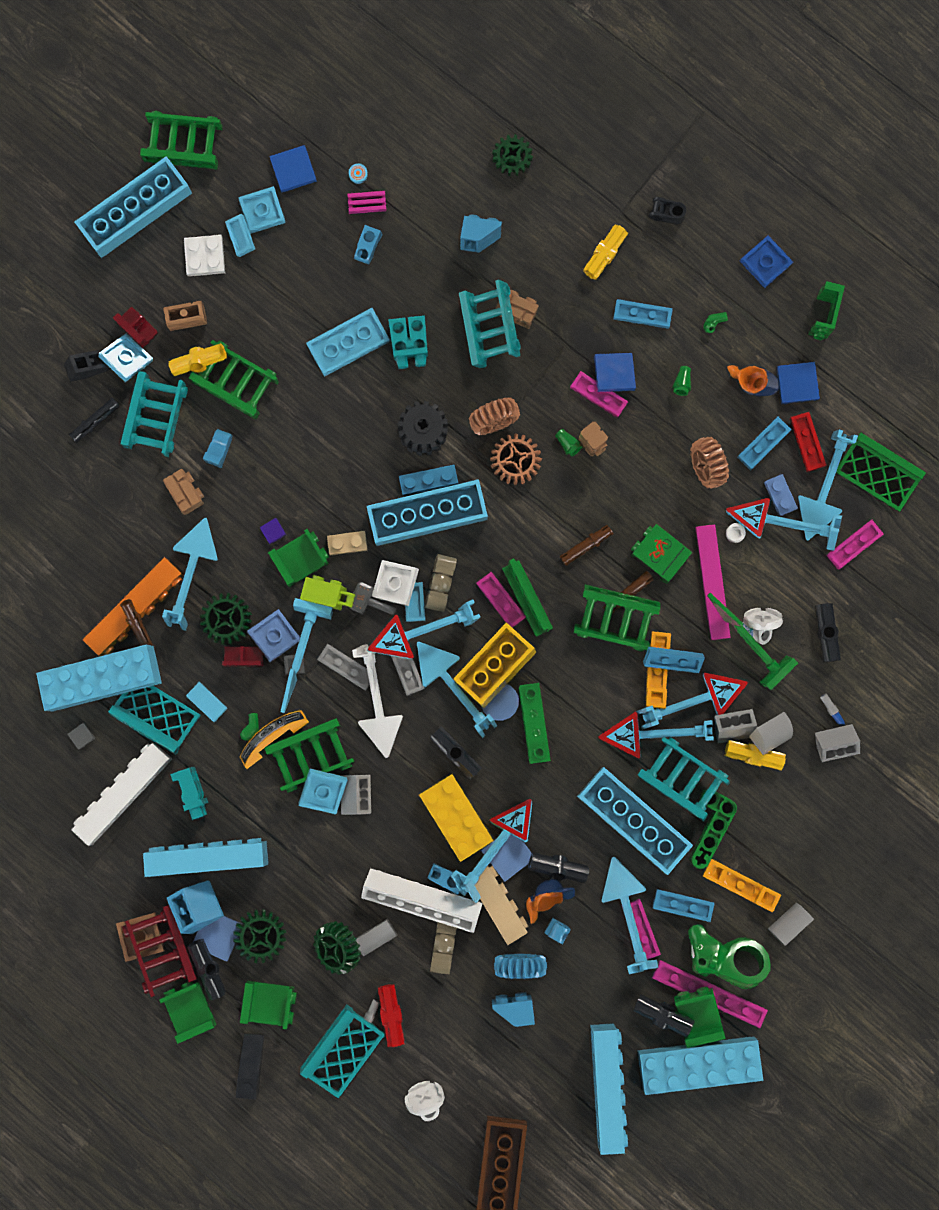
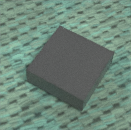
M295 655L284 656L285 675H289ZM304 656L297 674H305Z
M85 723L80 724L67 734L78 750L95 739Z

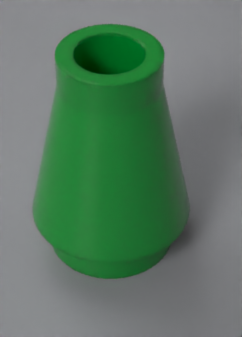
M680 367V371L672 386L675 394L686 396L691 391L690 367Z
M564 429L556 433L555 437L567 455L573 457L582 449L581 442Z

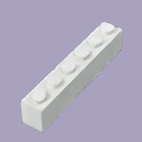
M156 743L145 745L140 751L142 753L140 757L131 760L127 765V771L124 774L122 772L118 774L114 779V785L111 788L108 786L100 794L102 796L100 800L90 804L87 808V814L84 817L81 815L73 823L75 826L72 831L88 846L93 845L172 760Z
M371 868L363 886L361 897L474 933L482 903H475L472 899Z

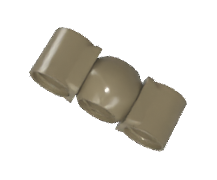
M437 554L433 567L434 573L429 584L430 590H428L425 599V608L444 612L448 599L447 593L452 582L451 576H453L456 567V558Z
M440 922L437 923V935L435 936L430 972L450 975L456 927Z

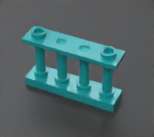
M501 280L495 281L497 289L477 296L468 291L459 292L471 364L478 368L487 366V358L505 352L515 357L520 356L519 350L521 346L516 335L509 297L511 292L508 284ZM496 297L499 298L500 308L481 314L477 313V303ZM502 315L504 326L485 332L480 331L479 324L481 321ZM505 333L507 344L484 350L483 341L485 339Z
M138 371L121 440V445L124 448L132 449L133 444L138 443L161 448V453L165 457H169V453H172L174 449L173 437L182 400L186 398L188 391L183 380H179L176 387L153 382L149 379L146 372ZM154 389L176 394L173 405L146 399V390ZM149 407L171 412L169 423L142 418V415H140L142 408ZM143 425L166 430L165 440L160 441L138 436L136 433L137 426Z
M663 737L662 742L666 744V747L651 769L647 771L641 769L638 777L704 821L708 816V813L705 812L707 809L706 805L722 782L727 786L729 785L728 775L721 770L716 772L678 746L680 743L669 737L667 739ZM672 750H675L682 755V758L667 780L661 782L656 779L658 776L657 772ZM690 760L699 768L684 790L677 793L672 789L674 787L673 783ZM706 771L714 776L715 779L699 803L693 804L689 801V795Z

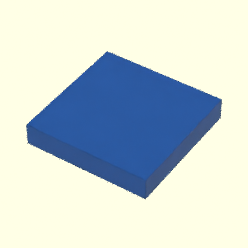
M305 145L269 156L281 193L317 182Z
M769 235L740 259L744 267L764 288L793 264V261Z
M632 353L595 354L594 362L598 392L635 391L636 383Z
M815 362L776 367L781 404L820 399Z

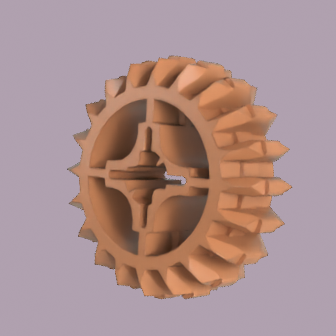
M512 398L491 401L471 413L469 417L470 426L474 433L478 435L497 432L513 424L519 418V407Z
M518 434L514 435V439L507 435L508 441L506 442L504 438H501L500 442L502 445L496 443L495 447L498 450L494 449L491 451L495 456L490 457V461L496 462L491 465V468H498L494 474L499 475L501 473V481L507 477V484L510 483L511 479L514 480V485H517V480L519 479L521 484H525V477L528 481H531L530 474L533 476L537 475L534 469H540L541 466L537 463L541 462L542 458L536 456L540 455L541 452L540 450L534 451L537 448V444L531 446V438L526 442L524 441L525 435H522L521 439H518ZM516 446L525 448L529 453L517 451ZM509 447L510 456L500 461L502 452ZM513 452L517 458L520 457L518 465L512 462ZM531 458L532 463L530 467L523 472L521 464ZM503 466L513 467L517 474L506 471Z
M703 437L692 443L690 449L691 462L695 475L698 476V480L701 481L702 485L712 489L726 483L729 478L727 457L724 455V450L721 449V445L718 444L717 440H714L712 437Z

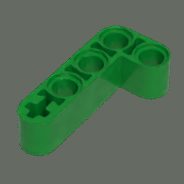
M707 790L702 791L699 797L700 800ZM715 792L713 795L714 801L706 805L713 813L690 855L691 865L699 869H704L709 865L737 810V805L733 800L718 792ZM726 802L731 805L729 813H724L722 810V806ZM719 819L722 822V828L716 831L713 828V823ZM707 837L713 839V845L709 848L704 845V840ZM700 847H701L703 850L709 851V853H708V854H707V853H703V851H700V850H699ZM702 855L703 863L699 862L697 864L696 856L700 857Z

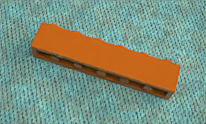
M164 557L83 641L98 656L111 654L115 649L114 646L118 642H123L128 636L127 633L132 629L126 622L127 617L120 604L124 600L130 599L141 617L145 614L149 615L156 608L154 605L159 600L163 601L169 595L168 591L172 587L176 588L182 582L181 578L184 575Z

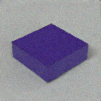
M277 518L260 527L269 544L286 535Z

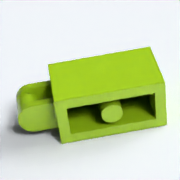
M313 575V578H305L300 599L341 610L342 606L352 608L355 594L346 592L347 588L341 585L342 582L331 580L329 583L325 582L324 578Z

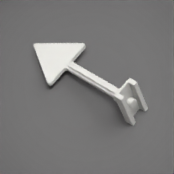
M365 644L352 650L354 658L363 657L364 664L367 666L376 718L360 720L358 724L384 757L388 758L403 716H384L375 668V653L368 652L369 646Z

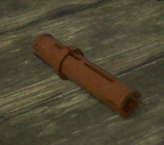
M606 524L595 533H590L589 537L559 557L567 566L590 549L600 546V543L613 535V532Z
M645 571L620 593L635 596L652 582L654 578L648 571ZM616 605L613 608L612 614L622 606Z
M124 600L120 606L127 617L126 622L131 626L140 646L146 644L154 646L141 621L142 617L140 613H137L132 600Z

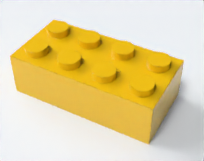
M505 623L455 676L454 681L480 706L485 708L535 655L536 650L509 624Z
M453 774L419 795L460 862L493 842L491 835Z

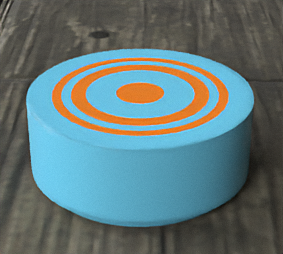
M354 164L350 167L349 178L353 183L360 184L367 179V169L364 165Z

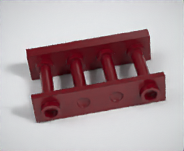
M169 904L163 906V911L157 916L130 925L129 920L124 921L125 926H122L125 937H130L145 981L141 983L145 994L149 993L150 997L155 996L153 989L180 978L187 979L188 982L196 980L180 930ZM161 922H167L169 930L166 931L167 933L139 944L136 943L134 932ZM166 941H174L176 948L173 949V952L143 963L140 951ZM174 959L181 961L182 967L179 968V971L150 982L146 970Z

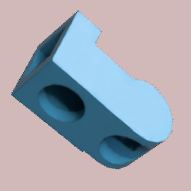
M367 225L364 226L357 244L355 260L370 264L377 244L382 237L380 230Z
M217 429L207 452L204 454L203 460L206 463L222 468L232 441V434Z
M433 864L427 878L457 895L460 894L451 877L454 872Z
M552 917L544 933L563 945L571 929Z

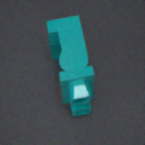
M425 315L408 317L410 337L407 336L406 318L388 319L394 360H396L398 368H408V359L415 358L416 367L426 366L428 351Z
M190 767L170 774L173 782L179 781L182 790L181 798L183 803L186 804L183 805L184 811L189 810L192 820L207 815L204 804L208 803L207 797L203 798L204 792L196 768Z

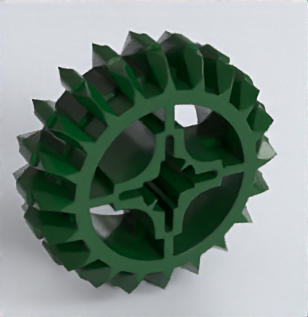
M220 593V600L213 596L212 600L214 603L206 601L209 608L202 607L206 615H200V618L205 619V621L200 622V625L207 626L202 630L204 633L210 631L207 638L211 639L214 637L215 643L221 638L222 645H225L226 639H228V643L231 645L233 644L232 638L239 642V634L243 637L246 636L242 631L250 629L245 625L246 623H252V620L246 619L252 613L245 612L249 609V606H242L245 601L243 599L238 601L237 595H234L231 599V594L227 593L226 599H224V595ZM222 604L234 605L227 611H221L218 608ZM238 610L241 614L239 626L234 621ZM213 612L218 617V621L216 622V626L214 628L211 623V617ZM219 613L225 616L230 615L229 619L233 625L225 621L222 623L223 619ZM227 626L234 630V632L229 634L218 633L220 629L222 630Z
M255 909V916H251V913L247 912V920L243 916L240 917L243 924L236 923V927L240 930H234L233 934L239 937L234 938L233 942L239 943L235 948L236 950L242 949L240 956L248 953L246 956L247 961L254 956V963L258 962V957H261L262 963H265V956L272 960L271 953L278 956L279 952L276 948H284L279 942L286 941L285 937L280 936L285 934L286 930L280 929L284 926V923H277L280 919L279 916H275L272 919V911L265 916V909H262L261 915H258V910ZM256 921L268 922L267 925L265 924L262 927H256L251 923ZM272 927L276 931L273 944L267 938ZM246 928L252 933V937L247 945H245L243 940ZM254 930L259 934L265 933L263 934L264 940L260 938L256 940L255 938L257 937ZM260 944L267 947L263 951L252 950V948Z
M334 921L322 925L316 931L315 941L313 942V945L316 947L314 952L317 953V958L321 960V965H325L326 970H330L332 974L340 975L349 973L356 968L361 960L359 955L362 952L358 949L361 945L357 943V938L354 937L353 931H349L348 926H344L342 922Z

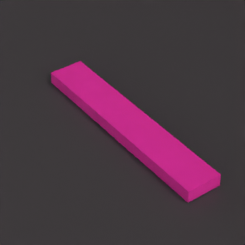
M715 525L695 527L710 640L731 638L729 623L723 620L707 596L711 593L726 607Z
M659 960V968L655 969L652 976L653 979L680 992H696L701 987L713 988L719 1010L761 1028L768 1012L767 1009Z

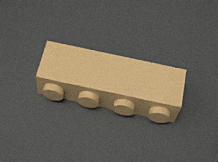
M487 866L479 876L475 887L481 896L480 900L505 942L509 945L527 934L526 928L529 926L523 916L519 918L516 911L519 909L513 899L509 901L505 895L509 892L503 882L499 884L495 877L498 874L494 867Z

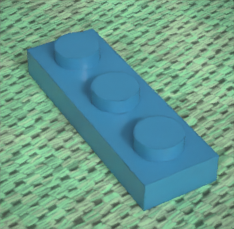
M617 299L613 319L669 329L672 308Z
M777 417L737 458L747 468L752 470L792 429Z
M455 465L399 476L403 495L458 484Z
M648 646L643 664L645 667L699 673L705 657L703 653Z
M656 889L652 908L711 922L715 903Z

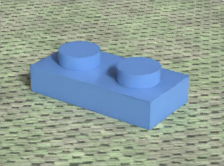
M783 474L764 482L779 517L798 509Z

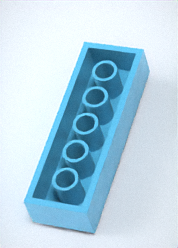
M166 156L77 219L75 224L102 258L191 195L192 192Z
M479 479L367 506L376 546L488 520Z
M147 644L36 673L44 711H57L162 684L154 646Z
M604 767L596 773L577 795L581 801L666 875L673 870L693 846Z
M261 838L248 839L247 843H242V839L227 841V845H223V841L208 843V846L204 847L203 843L190 844L188 848H184V845H173L168 847L169 850H165L164 846L149 848V852L143 853L145 877L254 868L268 865L267 841H262Z
M614 1024L590 1025L598 1148L601 1155L625 1153V1147H628V1137L625 1130H623V1126H627L626 1114L622 1110V1106H625V1094L623 1089H621V1085H624V1075L619 1065H623L622 1052L618 1049V1045L622 1044L621 1032H619V1029H616Z
M754 1036L720 1040L689 1048L686 1045L638 1050L642 1091L645 1095L763 1081L759 1044Z

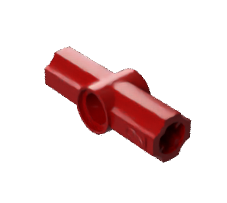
M395 984L378 987L381 1003L380 1014L382 1025L385 1027L388 1047H397L405 1044L401 1024L403 1023L402 1013L397 1001Z

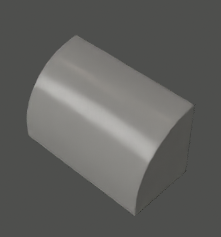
M753 709L714 716L718 743L750 738L749 736L757 728Z
M783 712L757 727L749 737L762 755L791 739L793 727L790 719Z
M852 724L815 733L816 745L822 762L860 754V739Z
M344 775L343 777H347L348 781L341 798V815L371 814L370 775Z
M795 903L768 930L781 944L786 946L814 918L801 905Z
M387 918L358 936L356 941L361 945L358 949L365 956L398 935Z

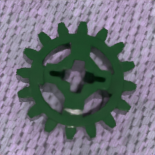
M516 134L513 138L507 135V140L501 137L500 144L495 143L496 149L492 153L494 155L493 162L496 163V169L502 168V174L507 171L508 176H511L512 172L518 176V171L525 173V167H530L529 161L533 159V156L530 155L532 154V148H528L529 142L523 143L524 137H521L519 140ZM502 149H503L504 154L502 155V158H501V157H500V153H501V151H502ZM523 153H525V158L522 161L521 156H523Z

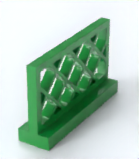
M858 433L856 443L850 446L839 463L836 473L900 512L926 472L863 433ZM856 445L863 449L865 457L854 459L852 451ZM877 457L881 467L870 469L868 458ZM865 459L867 470L857 472L855 461ZM852 462L854 473L845 474L840 471L844 463ZM884 468H895L897 477L886 479ZM881 469L884 480L873 482L871 471ZM868 472L870 483L861 484L857 474ZM909 477L914 482L910 488L903 489L901 478ZM898 479L900 490L889 492L887 481ZM884 482L887 493L879 495L875 492L874 484ZM901 492L902 501L897 506L892 503L890 494Z
M514 558L509 560L508 566L502 568V571L535 637H538L552 630L553 627L520 561H515Z

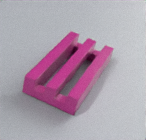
M385 191L348 194L349 214L386 211ZM382 203V206L353 208V205H370Z

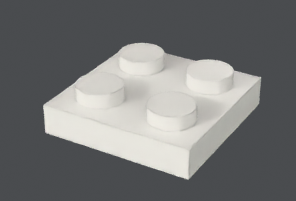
M222 235L184 238L187 276L225 273Z
M382 560L372 597L409 606L419 569Z

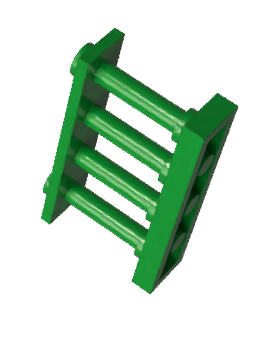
M159 111L145 113L148 122L152 123L149 147L147 149L141 148L140 156L144 162L157 163L167 156L173 165L218 169V160L216 155L212 154L215 130H222L223 128L220 119L213 116L201 118L163 114ZM160 124L170 125L168 149L166 150L157 149ZM178 126L189 127L187 147L184 152H177L175 150ZM196 128L207 129L205 152L202 154L194 152Z
M212 340L210 342L212 346L220 343L224 346L227 356L232 358L218 382L214 384L208 381V376L216 363L206 366V370L198 373V375L192 372L189 380L256 420L260 414L256 409V405L270 382L278 385L277 374L270 369L265 371L229 350V346L224 342L218 341L217 343ZM240 363L246 366L248 369L234 392H226L224 385L237 364ZM254 372L264 378L251 400L245 403L240 400V395Z
M585 584L583 597L586 598L587 604L582 624H575L574 633L582 638H588L589 636L631 646L637 651L647 650L648 646L650 647V641L645 640L650 619L654 614L659 615L660 602ZM597 600L606 604L600 629L589 627L594 604ZM616 605L623 606L625 609L619 634L608 631L613 608ZM635 609L644 613L638 638L626 636L631 615Z
M539 683L520 685L518 689L529 764L551 761Z
M337 718L265 747L267 755L272 754L273 757H276L286 785L280 787L281 791L292 792L298 789L297 785L306 781L309 767L300 747L302 746L301 742L305 740L312 743L322 772L329 773L338 768L343 771L352 767L351 763L355 762L354 758L347 760L337 735V727L341 726ZM325 732L330 736L340 761L339 764L331 767L328 765L319 742V735ZM288 747L294 750L304 778L294 782L283 756V749Z

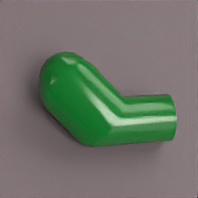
M722 312L709 315L703 325L704 331L713 333L718 323L728 321L727 313Z
M257 713L248 714L249 724L240 733L242 740L248 741L252 739L259 731Z

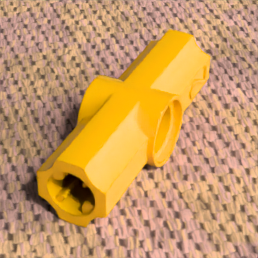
M615 224L606 238L598 244L593 253L594 255L583 269V272L591 279L596 280L606 265L610 264L614 259L618 248L627 237L628 232L620 225Z
M221 343L205 349L194 347L189 350V354L169 361V368L174 376L189 371L200 373L206 370V366L226 359L227 353Z
M728 740L724 755L729 758L745 761L744 763L759 767L765 766L777 770L783 769L786 760V754L769 751L762 755L756 745H747Z

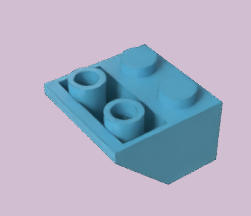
M477 215L464 216L461 232V250L479 253L501 238L502 222L496 218L482 219Z
M210 881L183 888L167 897L181 934H194L224 916Z
M526 992L516 993L515 997L507 998V995L495 996L496 999H492L493 1010L513 1026L535 1025L531 995H527Z

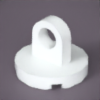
M754 608L745 612L743 622L747 627L753 629V638L763 645L769 642L772 637V630L780 627L783 619L782 614L777 610L766 608V611H761V608Z
M423 1081L412 1086L408 1090V1095L405 1096L407 1109L410 1113L421 1116L424 1121L434 1120L438 1116L439 1108L445 1098L442 1087L438 1083H430V1081Z

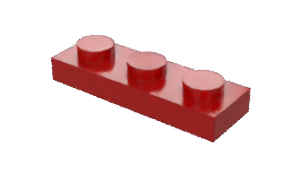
M806 412L791 417L790 421L806 471L809 472L827 466L810 413Z

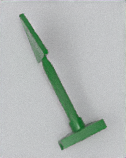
M709 593L707 595L723 620L734 626L736 632L766 664V668L770 672L760 683L764 688L768 687L769 690H772L798 662L786 655L777 663L743 627V622L715 596Z

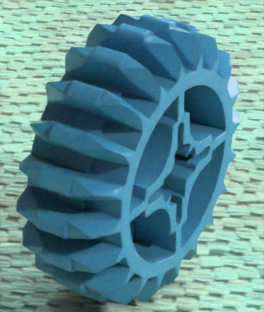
M504 954L495 957L494 970L495 975L500 978L532 979L546 975L547 962L546 957L543 955Z

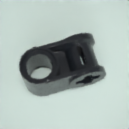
M662 197L653 198L652 212L648 216L650 219L674 225L681 224L684 221L686 207L683 203L667 200ZM680 211L682 215L675 216L672 212Z

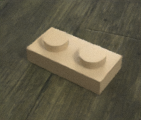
M365 531L327 536L330 556L368 551Z

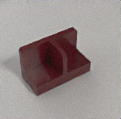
M130 307L122 316L117 313L113 317L115 322L142 348L158 334V331L133 307Z
M225 647L222 665L225 667H264V654L258 647Z

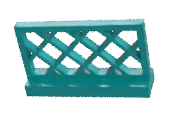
M155 686L148 687L151 689L150 691L144 688L145 692L134 694L133 691H131V695H128L129 692L123 693L115 705H112L108 711L109 714L176 755L179 747L201 715ZM148 694H159L161 702L150 704ZM146 695L147 705L136 707L134 697ZM132 698L134 708L124 709L120 706L125 699ZM174 703L177 712L166 714L164 704ZM162 705L164 715L152 717L151 707ZM148 708L150 718L143 720L138 718L137 710ZM190 713L194 718L190 723L182 724L180 714ZM178 715L180 725L169 727L167 717ZM165 718L166 728L156 729L153 720ZM181 728L182 736L177 742L171 738L169 730Z
M346 1004L300 1067V1075L306 1079H311L339 1098L382 1040L385 1032L353 1011V1008ZM355 1018L361 1022L362 1029L350 1031L349 1024ZM374 1031L378 1034L374 1041L366 1042L365 1032ZM363 1033L364 1042L352 1044L351 1035ZM349 1035L350 1045L339 1047L338 1039L341 1036ZM365 1046L366 1053L362 1057L354 1058L353 1048ZM351 1049L352 1058L341 1060L339 1051ZM337 1051L339 1061L327 1063V1054ZM353 1062L354 1069L352 1072L343 1074L341 1064ZM339 1065L341 1074L329 1076L328 1067ZM326 1068L327 1077L318 1078L313 1075L316 1069ZM341 1078L342 1086L336 1091L331 1087L330 1080Z

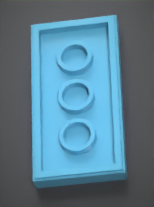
M370 308L308 341L306 345L325 377L390 342V339L373 308Z

